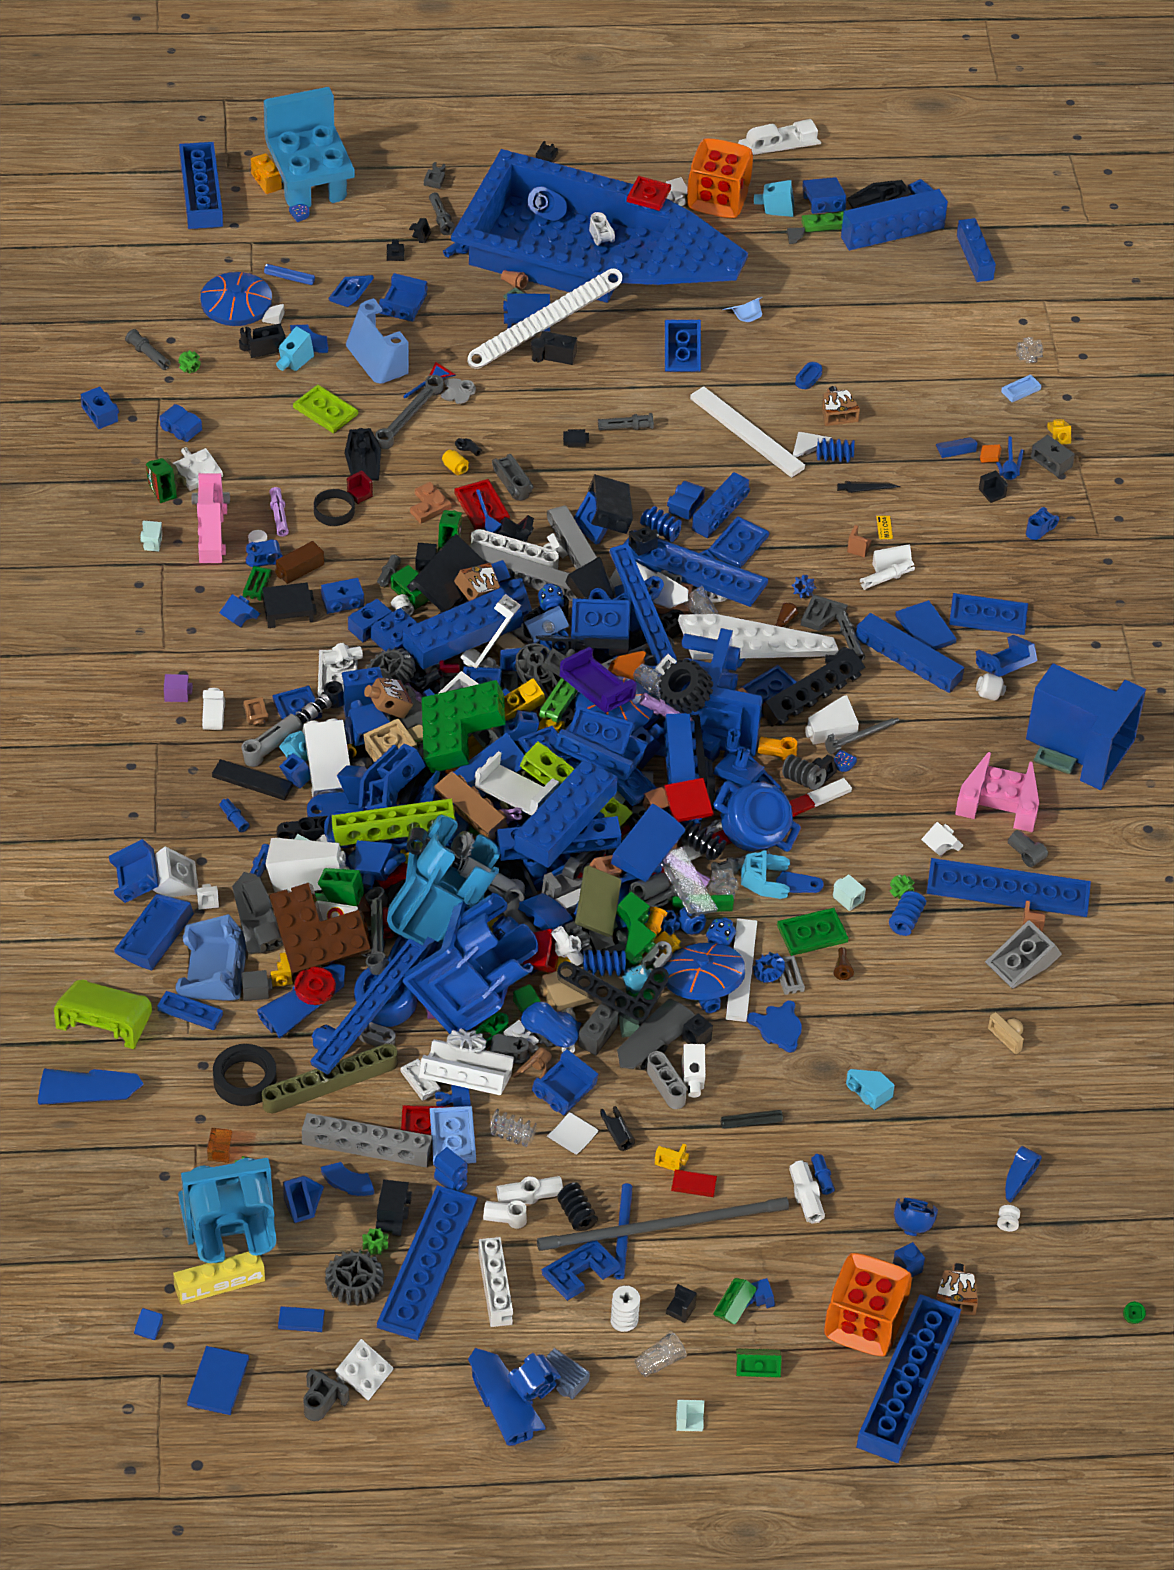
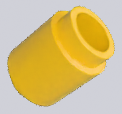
M447 450L443 454L442 461L444 465L454 474L461 475L466 473L469 462L455 450Z

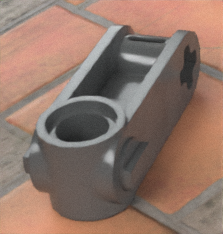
M507 454L504 458L493 459V469L512 498L519 501L527 499L534 487L511 454Z

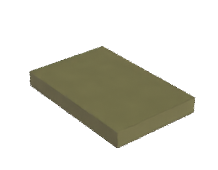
M591 866L584 867L575 924L607 937L612 936L622 879Z

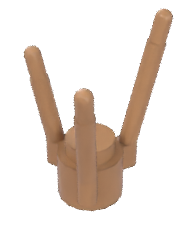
M539 1048L527 1062L512 1074V1077L515 1078L532 1065L538 1070L543 1068L541 1079L552 1066L549 1063L552 1055L545 1048Z

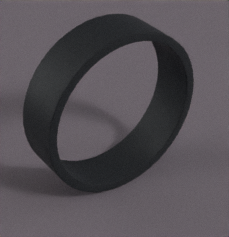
M328 489L319 493L314 499V516L322 524L328 526L344 525L355 514L354 499L344 490ZM339 498L347 501L352 508L345 515L329 517L320 513L317 510V506L326 499Z

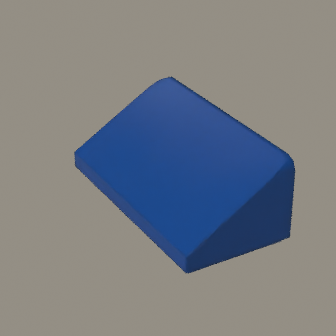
M969 437L937 443L936 447L941 457L945 458L976 452L977 441Z

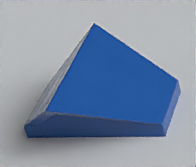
M346 765L337 774L348 804L359 805L360 781L367 770L363 766Z
M304 1175L283 1181V1197L293 1223L315 1217V1212L324 1189L323 1185Z

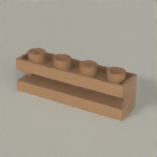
M451 771L434 786L437 796L441 800L452 798L454 811L481 835L494 841L497 829L508 828L507 816L500 809L497 811L488 798L483 799L479 791L474 786L470 787L467 785L466 780L461 775L457 776Z

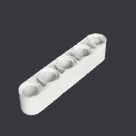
M481 529L475 530L471 534V543H479L558 569L559 555L554 550Z

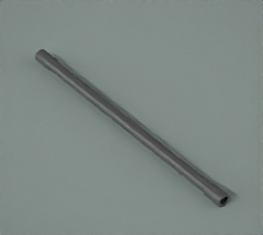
M787 1197L776 1198L765 1202L560 1236L537 1238V1247L539 1251L561 1246L765 1212L783 1211L789 1209V1201Z

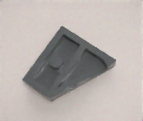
M813 595L801 619L800 626L819 631L834 621L839 612L847 611L848 605Z

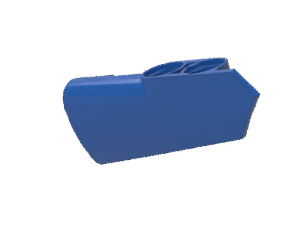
M332 963L324 967V969L330 971L336 982V994L344 987L345 966ZM293 987L292 991L257 1009V1013L271 1033L276 1032L277 1036L282 1038L322 1004L311 1005L301 1001Z
M44 1068L38 1104L127 1100L144 1084L139 1076L134 1073L99 1069L83 1073Z
M475 1348L468 1358L472 1367V1377L484 1405L490 1407L506 1444L512 1446L533 1438V1431L546 1430L545 1425L532 1405H527L510 1385V1379L507 1377L510 1372L497 1354Z

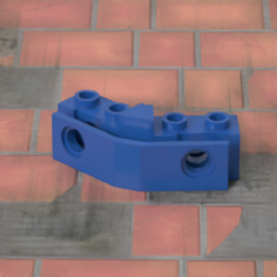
M405 743L399 749L397 745H393L365 771L360 781L358 805L360 811L396 806L397 798L399 797L397 793L426 766L417 749Z

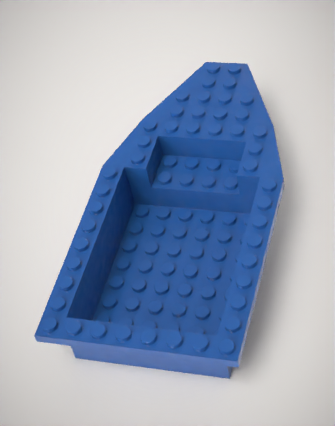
M504 149L500 150L451 235L452 242L469 246V265L500 274L504 270L524 272L528 276L529 282L569 293L609 269L619 270L622 274L621 283L661 285L736 281L748 258V252L691 211L667 198L660 211L627 202V196L634 184ZM542 186L562 196L567 206L565 215L559 220L551 221L535 214L528 206V196L531 190ZM600 212L606 216L615 234L614 242H603L598 246L595 244L594 238L589 231L590 217L593 213ZM610 274L608 280L615 283L618 281V277L615 274ZM615 289L596 300L608 303Z

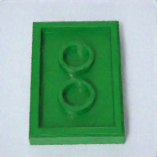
M835 908L777 921V927L791 956L848 943L849 938Z

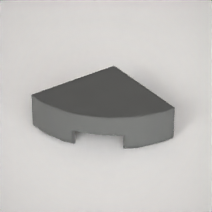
M804 227L787 228L789 244H795L799 239L803 238Z

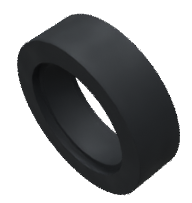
M237 1044L222 1051L213 1064L214 1088L223 1100L233 1105L251 1106L262 1102V1091L264 1088L277 1082L274 1058L267 1050L257 1045ZM239 1062L256 1063L265 1072L263 1080L250 1088L235 1087L226 1081L224 1075L230 1066Z

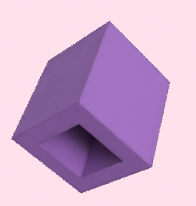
M165 674V702H188L189 694H192L193 684L189 683V675Z

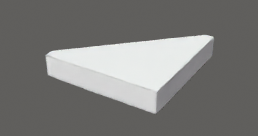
M798 432L793 456L797 458L805 453L806 455L817 450L818 439L821 443L822 438H825L828 443L832 437Z

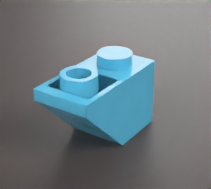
M850 1069L847 1073L846 1084L848 1088L853 1092L855 1091L862 1101L874 1110L893 1097L895 1085L881 1072Z

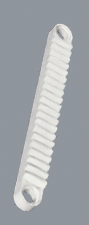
M617 269L607 270L549 304L547 307H544L542 310L508 328L493 339L483 343L469 353L467 360L469 366L474 369L482 368L617 288L622 281L621 272ZM615 274L618 277V281L612 283L608 280V276ZM479 355L482 361L479 364H475L472 362V356Z

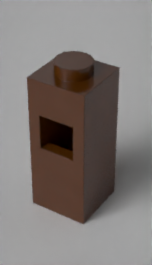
M311 541L277 559L275 573L279 579H283L286 584H289L323 566L324 551L314 541Z

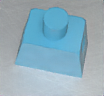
M792 180L765 184L763 194H754V204H764L766 214L793 217L795 204Z
M297 326L279 346L281 359L276 363V366L280 370L284 371L289 367L297 371L314 357L310 334Z

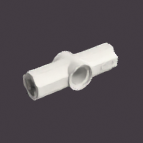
M803 1160L796 1161L789 1168L794 1183L796 1201L801 1203L807 1222L811 1224L819 1223V1221L824 1219L825 1213L820 1202L818 1183L813 1181L808 1163L803 1162Z
M560 1176L544 1179L525 1177L518 1183L496 1186L497 1198L500 1203L509 1204L514 1200H519L525 1204H534L538 1199L557 1196L563 1188Z

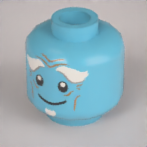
M637 965L626 969L622 976L626 991H630L632 994L639 993L651 970H646L644 965Z

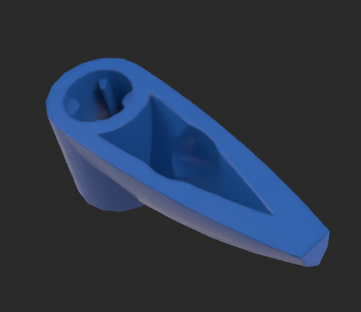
M1024 1146L1018 1149L1006 1179V1200L1010 1203L1033 1175L1042 1158L1041 1155Z

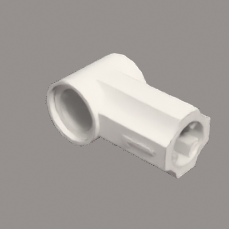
M514 1200L509 1204L486 1201L483 1219L508 1223L512 1228L519 1229L527 1223L526 1205L519 1200Z

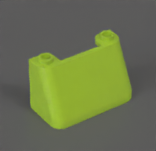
M83 979L76 980L60 997L54 1007L57 1029L66 1031L69 1024L75 1027L77 1022L113 1031L114 1038L116 1039L119 1036L125 1040L124 1047L135 1049L152 1013V1004L146 996L109 988Z

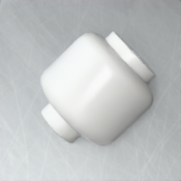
M986 673L983 677H979L976 691H978L980 697L995 701L1005 694L1006 685H1004L1002 677Z

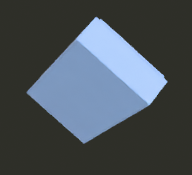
M1028 375L1002 387L1001 392L1011 402H1014L1041 390V384L1032 375Z

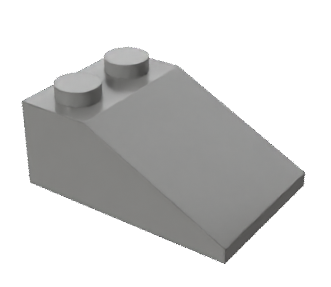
M1028 920L985 963L1013 989L1047 969L1062 953L1043 932Z

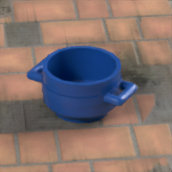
M726 781L713 804L714 808L721 812L722 828L727 838L736 847L748 852L766 850L774 845L785 852H789L801 829V826L793 821L792 806L787 796L777 786L767 782H752L739 788ZM729 791L732 792V794H731V795L727 798V800L724 802V800H725V798H726L728 792H729ZM790 829H792L786 842H784L783 839L788 834Z

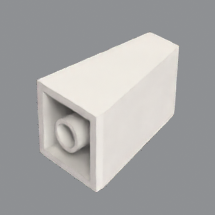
M271 838L265 863L275 893L286 889L292 892V887L308 882L313 885L314 891L321 890L318 881L324 868L349 869L345 864V852L341 851L339 843Z

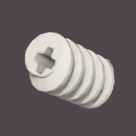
M631 1286L618 1287L613 1293L611 1324L613 1328L621 1332L633 1330L638 1323L640 1295Z

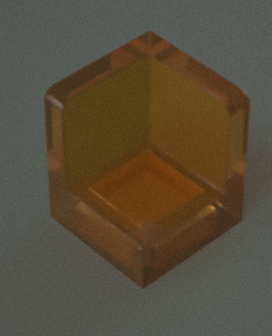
M211 1128L207 1146L208 1161L229 1163L232 1130Z

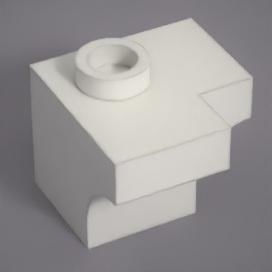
M938 822L921 839L940 857L950 849L959 851L964 846L952 835L954 831L948 825L944 824L942 826Z

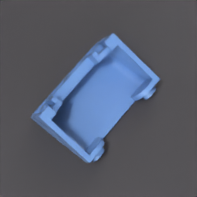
M229 914L186 925L183 942L191 950L187 979L185 977L179 978L176 983L178 995L190 999L238 1000L241 996L242 972H244L247 952L241 928Z

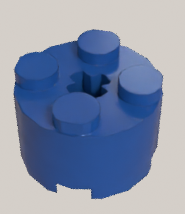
M535 1353L528 1355L524 1359L525 1363L519 1369H513L507 1376L510 1379V1385L527 1405L533 1404L532 1399L537 1396L540 1400L556 1387L555 1379L561 1378L560 1374L544 1355L536 1356Z

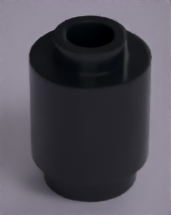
M568 429V431H563V446L574 448L586 447V444H589V433H585V429Z

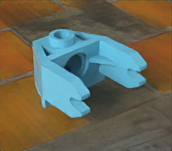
M763 850L760 853L747 854L741 868V885L760 896L777 899L787 898L790 887L785 884L766 881V869L780 872L788 870V865H790V860L784 856L767 854V850Z

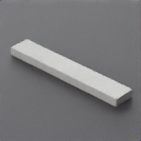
M737 919L734 950L744 960L745 978L741 985L728 995L726 1020L742 1022L747 1020L757 921Z

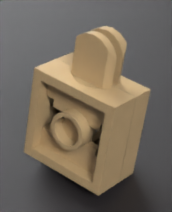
M398 718L363 734L365 749L374 762L393 745H397L399 749L405 743L417 749L423 743V726L417 725L406 730Z

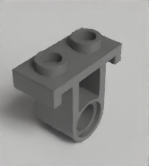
M310 1369L307 1373V1387L310 1389L305 1394L303 1403L304 1415L308 1420L319 1421L323 1419L337 1398L341 1400L342 1406H346L349 1401V1388L344 1383L336 1382L328 1378L325 1373L317 1372L313 1369Z

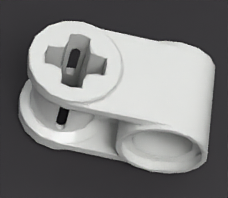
M600 212L593 213L590 217L589 231L594 238L595 244L598 246L603 242H614L615 234L606 216Z

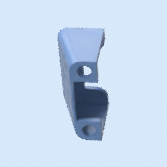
M373 298L360 304L346 341V347L374 382L381 384L408 374L409 342L400 331L383 337L376 328V314L382 312V308ZM396 338L400 339L401 342L393 343L391 340Z

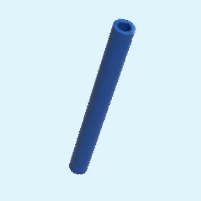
M628 1183L622 1185L618 1226L629 1224L633 1186ZM628 1235L617 1237L615 1259L620 1263L621 1270L614 1273V1278L623 1279L625 1277Z

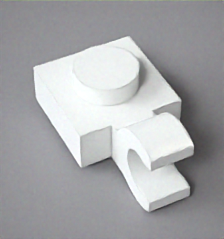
M520 1020L504 1031L506 1036L526 1038L529 1042L528 1050L531 1053L539 1049L536 1045L539 1040L533 1036L532 1032L524 1028Z

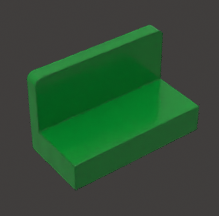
M736 1348V1376L781 1377L782 1355L780 1350Z

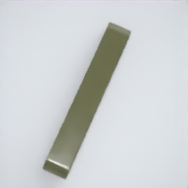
M384 1044L340 1060L328 1075L319 1069H314L270 1085L262 1091L263 1109L267 1113H277L392 1071L398 1064L397 1048L392 1044Z

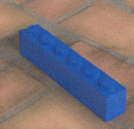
M869 613L857 625L856 636L861 643L868 645L892 661L904 666L907 670L916 673L938 688L950 693L962 681L964 673L962 665L874 614Z

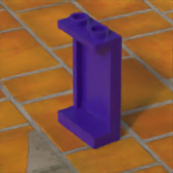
M591 647L563 659L560 663L559 676L605 713L635 699L637 683L632 679L623 682L592 657L593 649Z

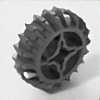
M397 647L393 650L388 648L387 651H382L381 654L376 655V658L370 660L371 664L366 665L367 668L380 667L383 678L401 680L403 686L406 683H410V678L414 677L413 673L416 671V664L410 653L403 648L398 649Z
M352 1249L349 1254L343 1251L341 1257L335 1255L334 1261L330 1260L325 1270V1283L328 1292H331L333 1298L338 1297L340 1303L346 1300L348 1305L351 1302H355L358 1306L359 1301H363L366 1304L368 1298L374 1300L375 1294H379L384 1284V1272L381 1263L377 1262L376 1256L371 1257L369 1252L362 1254L361 1249L358 1253H354Z

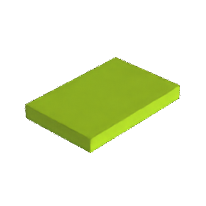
M316 385L293 403L294 409L333 434L358 415L356 408L320 385Z

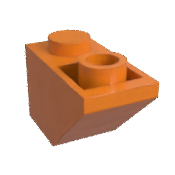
M640 651L619 656L611 661L607 670L616 676L636 681V673L645 663L643 659L646 652Z

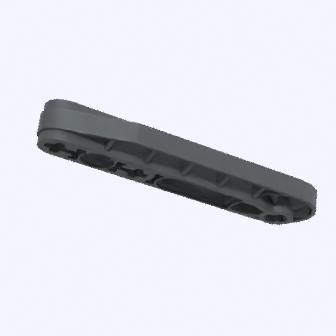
M527 644L516 655L515 667L523 684L534 678L543 691L545 700H547L548 695L550 696L558 684L555 679L558 675L542 666L550 650L542 644ZM575 696L560 720L564 721V730L567 729L574 718L572 709L575 708ZM540 706L536 708L538 713H540L541 710Z

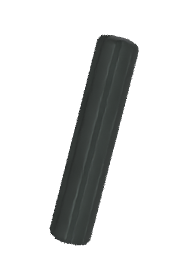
M781 1110L729 1115L722 1116L720 1122L723 1129L782 1122L783 1114Z

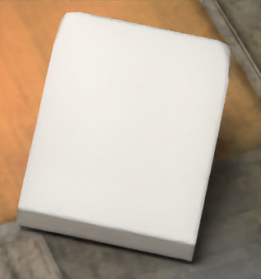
M284 304L269 307L265 312L262 322L271 324L281 323L285 313Z

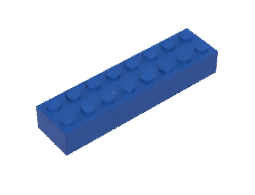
M922 1294L919 1295L859 1431L856 1448L899 1463L959 1324L961 1309Z

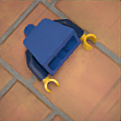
M360 700L352 702L348 717L344 720L347 749L352 752V758L357 753L356 749L352 747L353 743L355 746L365 744L363 734L392 721L390 714L378 710L373 703L363 706Z

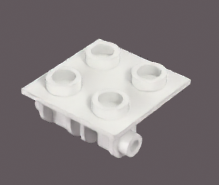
M360 1339L335 1372H337L338 1376L336 1378L337 1381L342 1383L348 1382L364 1398L369 1400L394 1368Z

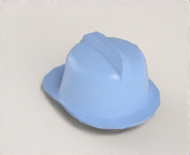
M763 297L752 300L744 305L726 309H732L739 320L751 322L762 316L759 300Z

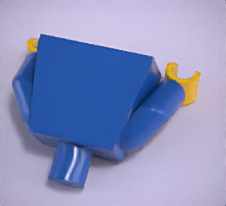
M357 840L354 851L349 855L348 859L352 870H360L363 888L372 889L375 880L385 881L402 863L408 864L409 853H406L405 849H402L399 853L391 843Z

